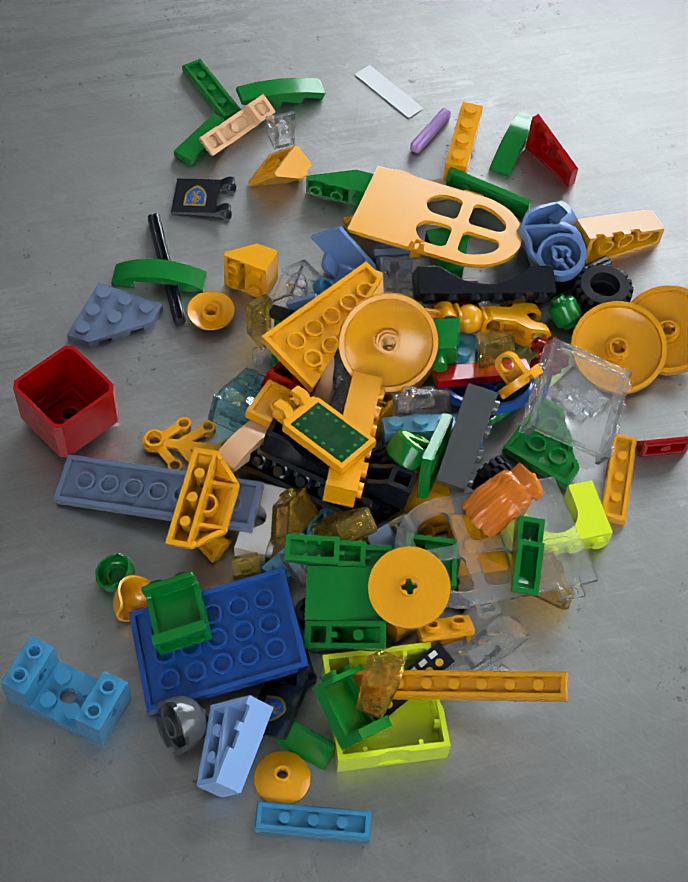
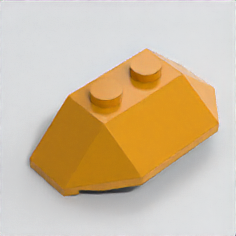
M193 448L165 541L167 546L193 550L227 534L240 484L219 451Z

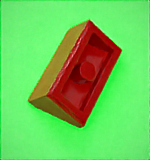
M688 436L637 441L636 447L639 457L685 453L688 449Z

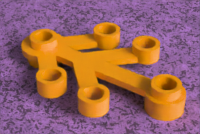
M181 417L175 424L163 431L158 429L149 430L144 435L142 444L147 452L158 453L167 464L168 469H172V466L177 465L179 468L175 470L183 471L182 462L179 459H175L168 449L177 450L189 464L194 447L218 451L229 438L223 439L219 444L195 442L203 436H213L216 433L215 423L211 420H205L201 426L191 431V420L187 417ZM181 424H187L188 426H187V427H181L180 425H181ZM212 427L211 430H205L204 428ZM177 433L186 434L180 439H170Z

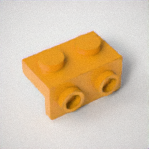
M469 614L436 619L424 627L416 628L417 643L431 642V647H433L437 642H440L446 650L471 647V635L475 634V628Z

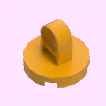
M506 351L499 355L495 361L497 372L507 384L497 393L503 400L544 371L539 364L527 370L514 352ZM503 357H508L512 360L513 368L511 370L503 367Z

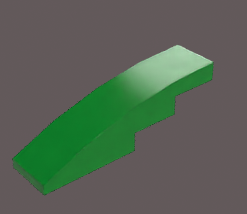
M279 78L237 86L236 88L242 105H248L264 94L273 108H280L282 102L301 104L304 98L323 99L326 94L320 79Z
M286 534L284 561L314 566L373 568L384 554L392 550V546L366 544V541L340 540V537Z

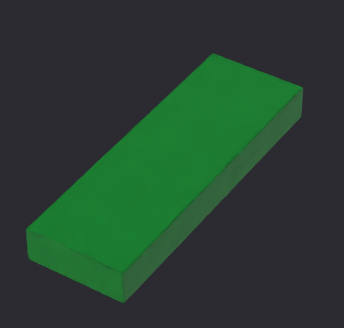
M215 113L212 114L174 150V156L192 166L207 151L199 138L226 120Z

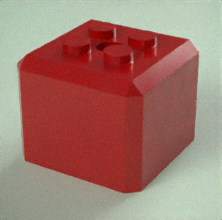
M63 346L14 380L13 390L21 418L59 457H67L68 454L73 455L118 422L119 412L114 384L75 346ZM69 413L75 414L68 420L64 419V416Z

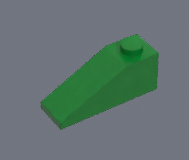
M305 621L304 647L311 652L323 653L386 650L387 622Z

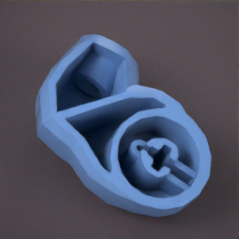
M563 201L540 205L526 212L517 229L522 238L521 245L526 251L530 265L553 266L556 282H566L575 278L583 269L587 256L582 235L575 227L577 217L573 210Z

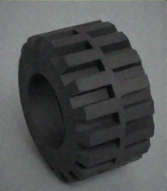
M597 263V266L593 264L588 265V268H583L578 273L572 296L577 300L584 315L587 311L602 303L611 301L630 302L634 287H632V280L627 279V273H622L620 268H614L611 264L606 266L602 263ZM597 293H603L607 296H601Z

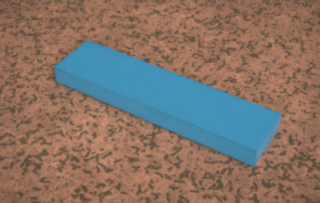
M257 801L254 832L369 843L372 811Z

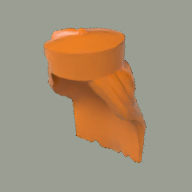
M519 462L510 471L503 470L480 485L461 504L463 510H466L467 516H470L469 520L478 529H482L483 533L492 538L505 529L519 515L524 516L532 500L538 501L544 495V492L536 474L531 473Z

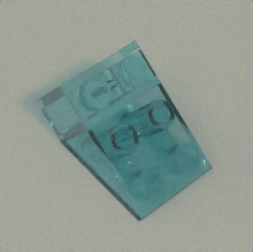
M245 368L213 395L207 420L232 432L240 429L250 421V419L245 417V412L263 388L261 384L265 376L255 369Z

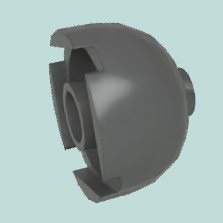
M187 696L171 697L158 703L156 710L161 709V716L156 718V722L166 747L173 746L176 751L172 753L175 755H181L196 748L206 734L208 722L206 710L195 700Z

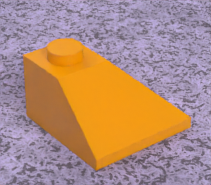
M293 145L269 154L248 181V184L250 186L287 184L294 181L300 182L308 175L307 171L312 166V163L297 145Z

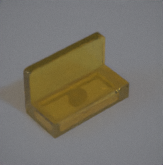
M266 293L246 304L247 334L262 351L266 349V346L260 341L261 337L267 330L271 329L269 314L271 298Z

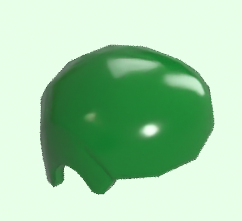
M120 552L107 556L99 562L95 570L96 582L105 591L116 592L120 581L124 577L135 575L132 561Z

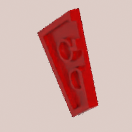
M539 114L533 116L526 149L567 187L575 184L578 167Z

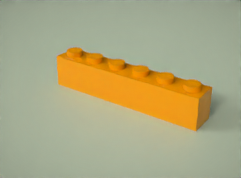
M354 371L343 416L375 438L377 425H374L373 421L379 420L381 407L377 406V402H383L385 389L381 388L383 378ZM372 450L342 475L330 467L322 501L354 507L355 498H361L364 483L359 482L360 477L366 478L369 463L364 462V459H370Z

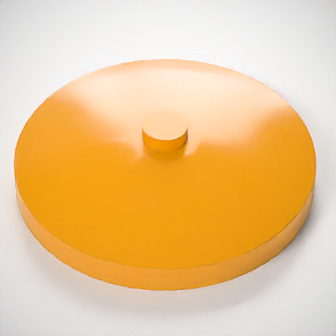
M665 285L642 292L630 303L639 305L649 311L662 326L667 340V357L659 375L670 376L688 372V289L680 286Z
M378 293L358 302L346 315L339 332V353L346 370L351 376L356 371L382 377L381 388H384L385 392L400 391L416 384L432 367L438 350L437 329L430 314L416 300L399 293Z
M611 301L593 307L581 317L571 337L570 354L577 373L588 385L603 393L628 395L646 388L659 375L667 357V340L662 326L649 311L630 302Z

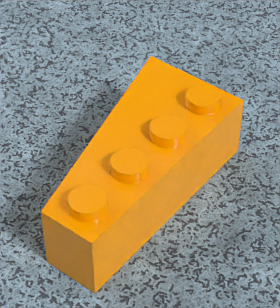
M651 209L577 219L575 225L582 235L587 250L584 266L603 256H608L609 259L658 244L665 229Z

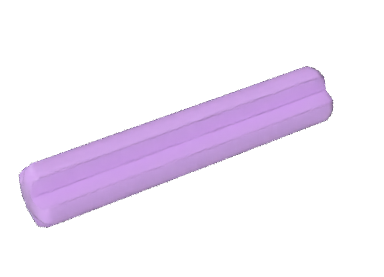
M442 108L411 142L410 150L416 154L420 153L451 118V111Z

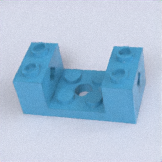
M30 636L0 682L8 701L103 747L132 700L128 682L105 671L102 672L99 679H96L58 660L55 647ZM67 692H73L77 695L76 699L71 703L61 701L62 696Z

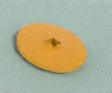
M408 546L389 551L376 562L369 576L368 594L374 610L384 621L398 628L416 629L432 623L442 614L450 597V579L445 566L434 554L422 548ZM406 581H411L412 585H417V588L413 589V594L411 595L407 594L406 590L401 589V587L406 585Z

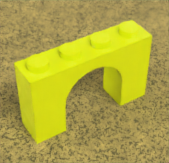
M593 481L568 485L564 499L573 521V527L561 534L544 532L543 558L546 560L553 559L560 554H576L584 549L603 548L608 545L613 533ZM515 519L505 529L500 531L510 563L512 559Z

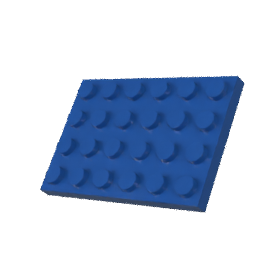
M284 567L203 590L202 596L213 639L161 656L153 646L151 636L154 633L148 607L129 612L145 704L149 715L160 713L161 709L156 710V707L160 701L167 698L187 696L198 702L291 675L305 667L310 668Z

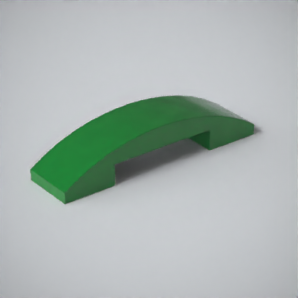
M519 112L516 115L494 155L489 171L508 178L510 177L517 164L518 156L527 142L533 116L523 112Z
M135 259L116 264L111 283L115 286L135 287L136 282L179 285L180 291L202 293L205 287L207 272L176 261Z

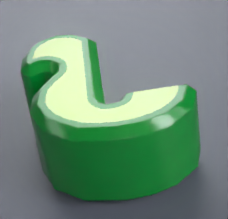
M399 429L387 444L386 452L399 466L415 472L417 467L421 466L423 454L430 441L422 435L412 434L409 431Z

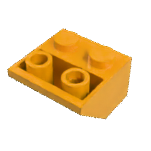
M258 243L226 251L223 255L224 284L232 289L246 292L253 297L267 300L278 281V251Z

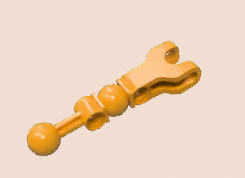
M442 301L435 305L434 309L425 308L433 320L460 318V332L465 334L478 331L479 335L485 333L490 337L507 338L519 345L537 348L544 347L551 339V333L547 325L539 323L542 315L539 307L532 303H515L511 307L479 306L478 308L472 304H465L459 307L458 303L453 305L450 302ZM529 313H534V314H533L532 316H530V317L527 316V314H529ZM532 333H542L543 336L539 338H534L532 336Z

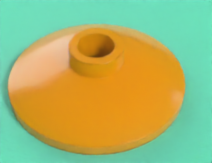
M206 291L191 299L188 304L187 313L189 320L196 327L204 330H218L227 326L232 321L235 308L232 300L225 294L216 291Z
M275 751L266 755L255 769L254 785L259 796L266 802L295 804L306 795L310 786L311 777L308 765L299 755L290 751ZM280 771H285L288 776L280 779L277 774Z

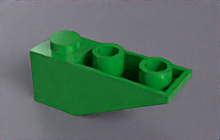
M348 170L307 175L306 193L359 206L374 174L360 170Z

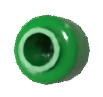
M564 294L554 297L551 300L552 305L548 308V313L555 325L565 330L576 326L583 315V311L575 297L572 295L564 296Z

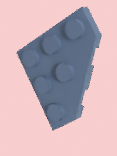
M98 283L69 330L67 338L69 341L90 348L99 345L98 342L109 338L115 340L130 335L131 331L140 328L144 330L152 328L163 311V304Z

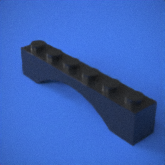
M417 266L411 275L414 300L422 302V304H433L437 301H447L451 304L458 303L459 301H467L469 304H477L481 301H490L492 304L512 301L518 304L535 300V303H545L556 293L553 266H530L526 271L513 279L492 284L463 280L449 273L441 266Z
M273 417L265 433L261 451L327 478L330 466L282 431L283 425ZM369 463L366 478L360 477L359 482L364 483L362 493L404 510L419 473L397 464Z

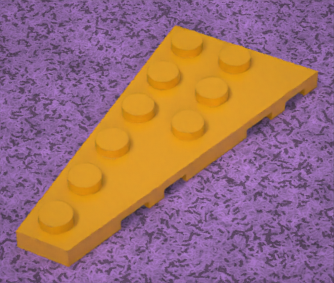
M367 261L262 335L260 341L311 393L339 349V332L346 315L358 302L374 294L383 277Z

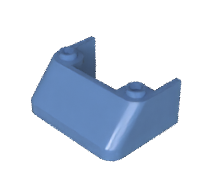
M341 226L312 234L311 239L324 252L321 263L322 269L330 277L333 284L366 261L377 270L374 262ZM315 293L287 301L286 306L291 310L297 311L318 295Z

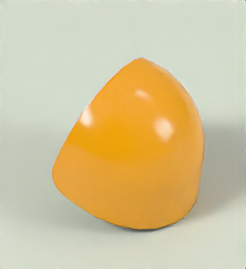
M130 575L120 581L113 597V609L118 620L130 622L129 612L148 607L141 587L150 583L149 580L138 575Z

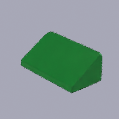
M296 720L287 739L277 740L278 745L299 755L302 759L321 770L326 769L335 754L334 742Z

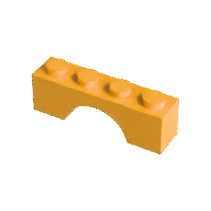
M462 101L445 162L443 181H447L448 171L451 167L464 173L468 172L474 141L477 138L481 122L482 105Z

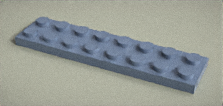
M68 454L53 500L56 504L172 521L186 471ZM236 478L240 488L228 530L252 533L264 484L259 481Z

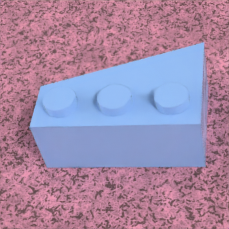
M250 695L211 705L197 787L219 797L241 794L274 707Z

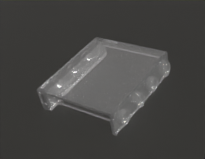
M553 338L544 346L539 366L544 372L534 379L519 431L527 435L537 431L595 456V464L599 465L610 459L614 453L615 447L613 442L620 430V424H618L620 416L626 408L625 397L632 386L630 381L632 372Z

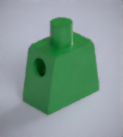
M460 318L433 320L438 334V350L432 365L433 370L436 372H444L447 369V364L457 362L461 338Z

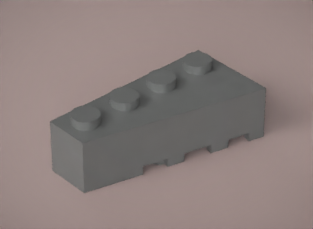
M471 383L468 384L435 483L463 493L467 487H472L476 473L472 472L474 464L480 463L484 449L480 448L482 440L488 439L492 425L488 424L490 416L496 415L500 401L496 400L497 392Z

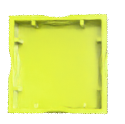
M431 642L392 646L386 650L379 651L359 650L322 655V676L348 664H351L352 668L362 664L364 670H405L431 648ZM408 700L389 716L392 726L344 750H341L331 729L332 742L335 743L334 755L337 772L447 758L451 744L444 708L440 700Z

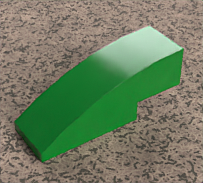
M519 515L515 519L511 559V592L539 596L545 545L543 543L545 519Z

